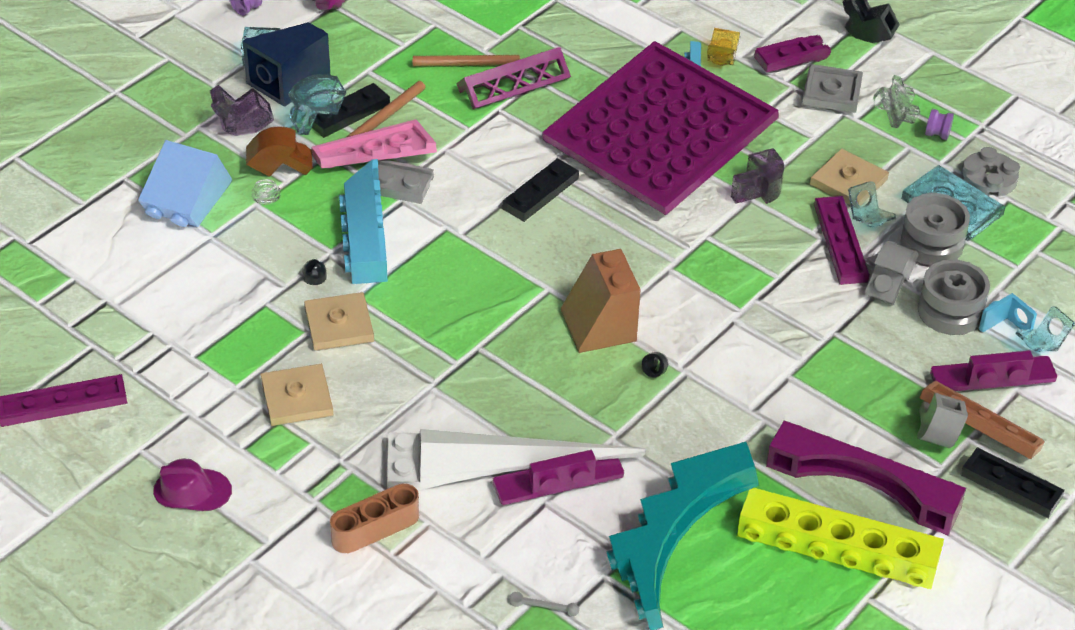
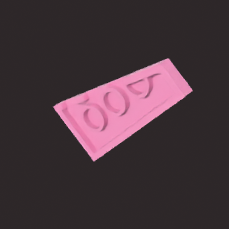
M416 119L311 147L313 158L321 169L364 163L372 159L386 160L437 152L436 142Z

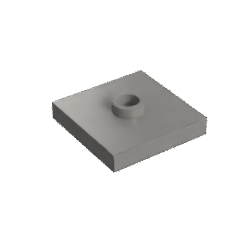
M810 64L802 105L856 113L863 72Z

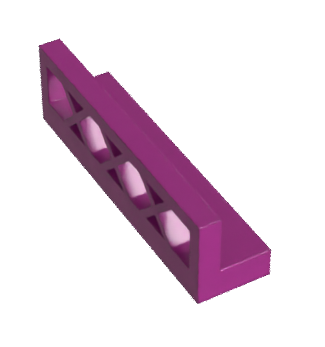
M560 47L464 77L456 84L460 93L467 92L472 109L474 110L568 79L571 75ZM557 61L561 75L554 77L545 72L547 65ZM532 70L538 74L534 84H529L521 79L524 72ZM508 78L514 81L511 91L506 92L498 88L497 85L500 80ZM481 86L490 89L487 99L478 102L474 89ZM494 92L500 94V95H497V96H494V97H493Z

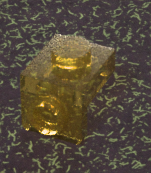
M714 28L711 43L707 49L708 61H712L720 66L734 65L740 41V32Z

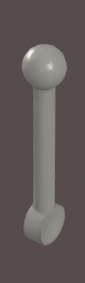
M513 592L510 595V604L515 607L526 604L565 611L570 616H576L579 613V606L575 603L564 605L523 597L520 592Z

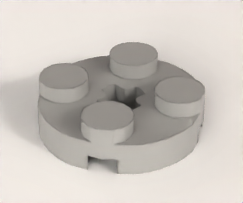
M984 147L981 149V152L973 153L965 159L962 168L963 182L970 190L977 194L989 196V192H999L998 196H1004L1016 188L1020 165L1009 157L997 153L996 149Z

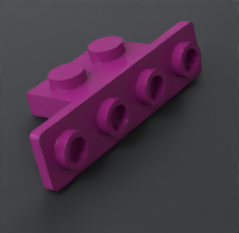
M1030 350L970 356L969 363L932 366L930 370L933 381H938L954 391L1051 383L1057 380V374L1050 357H1033Z
M591 449L530 463L528 470L494 477L493 485L500 503L507 505L624 477V469L619 458L596 460Z

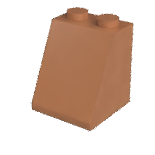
M622 249L592 254L561 307L562 315L579 353L637 341L641 289Z

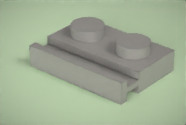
M390 160L378 161L381 196L422 204L430 187V181L434 178V169Z

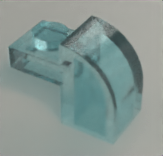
M311 75L300 80L290 90L288 95L294 106L290 110L289 118L297 133L309 135L317 113L338 114L346 91L337 76Z

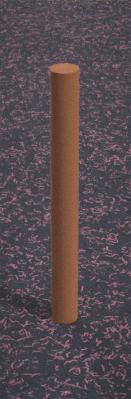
M520 55L413 56V67L501 66L520 60Z
M417 81L346 137L374 130L424 91L426 88L425 84L422 81Z

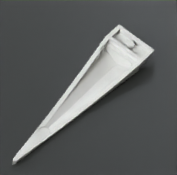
M420 429V433L388 432L387 489L403 483L413 485L417 490H423L462 480L528 469L530 463L591 449L596 460L642 457L645 455L646 449Z

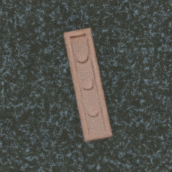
M933 381L925 387L919 397L929 404L934 393L965 401L968 413L965 422L967 425L1029 459H1032L1039 453L1045 443L1042 438L938 381Z

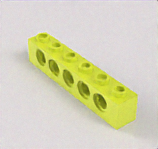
M752 488L748 491L740 514L737 533L738 537L752 542H760L785 551L811 556L814 559L829 561L847 568L862 570L880 577L891 578L927 589H932L944 543L943 538L757 488Z

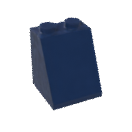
M309 22L246 38L242 41L246 83L284 107L331 76L328 33Z

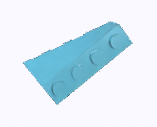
M372 159L344 183L345 195H339L340 212H346V214L341 215L342 232H348V234L342 235L343 251L349 252V255H344L345 273L351 272L352 284L388 282L378 159Z

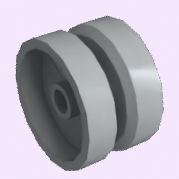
M926 193L913 198L907 204L900 240L901 246L917 251L919 254L917 262L931 266L942 260H958L963 254L970 221L967 207L958 199L946 194Z
M942 260L932 264L926 270L918 304L920 318L928 327L948 335H964L974 331L980 325L982 313L986 306L990 289L988 276L979 267L962 260Z

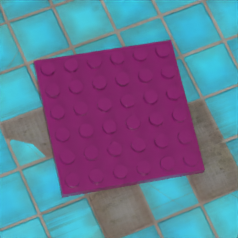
M653 41L542 132V136L545 142L664 215H667L779 118L778 109L662 44Z

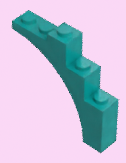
M746 441L671 463L674 475L668 478L671 490L640 499L643 512L637 515L641 527L609 536L612 549L606 552L611 569H618L621 580L629 581L632 593L639 591L640 599H636L634 602L639 619L646 618L650 630L663 628L660 610L661 583L668 560L681 538L697 520L713 507L736 494L759 486L755 464Z

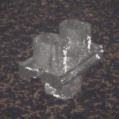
M894 75L890 88L881 87L874 94V105L878 109L886 110L891 127L899 128L902 122L914 124L920 115L919 106L911 104L915 96L913 88L904 86L900 76Z

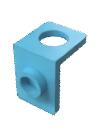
M1011 293L999 301H993L983 310L979 330L985 332L1005 319H1009L1024 333L1029 335L1033 332L1037 313ZM1017 309H1021L1026 314L1027 323L1021 321L1017 314Z

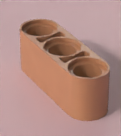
M398 484L335 512L330 519L333 548L340 553H351L414 525L419 519L418 490L410 484Z

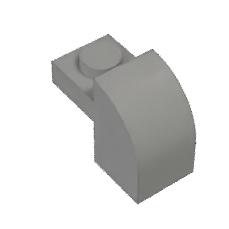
M887 241L874 262L876 266L865 294L894 305L903 281L908 282L919 256L918 252Z
M934 393L930 404L923 400L919 409L921 427L917 438L943 447L952 448L958 440L968 417L965 401Z

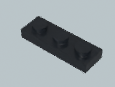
M372 83L307 115L308 125L325 138L383 109L390 103V96L375 83Z
M557 158L502 201V209L525 222L579 179V170Z
M978 447L963 465L961 476L1048 519L1062 500L1065 491Z

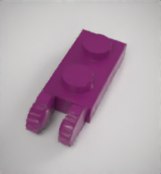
M817 34L756 48L754 58L767 73L813 60L819 62L831 55V49L828 45H823V39Z

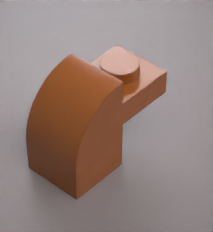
M267 128L259 132L246 146V165L269 177L282 163L304 175H307L312 169V150L305 144L296 142V130L291 128Z

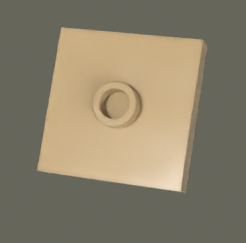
M841 149L811 177L810 185L833 197L843 196L845 203L858 209L888 180L889 172Z
M364 292L304 301L314 351L374 342V332Z
M322 363L261 373L271 426L334 416Z

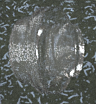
M271 179L257 181L252 189L253 200L263 205L276 202L281 195L279 186Z

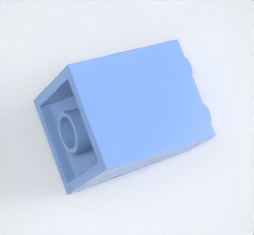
M165 140L138 201L145 209V213L155 219L165 217L182 227H187V224L199 227L228 188L232 178L217 154Z

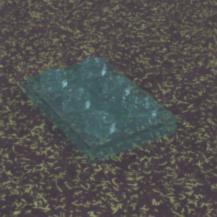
M937 165L905 188L901 197L907 203L913 198L926 193L946 194L958 199L967 207L970 214L968 231L965 238L967 241H970L1002 217L1006 207L940 165Z

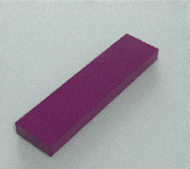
M843 196L815 198L814 207L839 284L869 283L870 274Z
M119 374L0 396V426L4 427L128 404L123 376Z

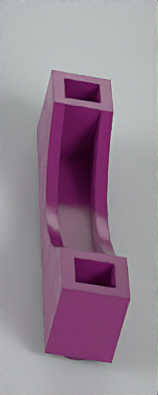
M784 420L769 445L766 467L795 478L830 475L866 483L895 499L910 513L917 524L949 536L961 511L966 492L965 487L836 440L830 436L809 430L800 425Z

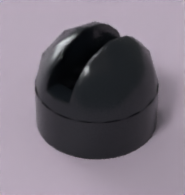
M316 259L307 261L303 267V280L309 285H320L325 282L327 272L324 263Z
M660 352L649 353L642 360L643 372L652 378L663 375L669 366L667 357ZM658 361H660L659 370L657 371L655 369L658 365Z

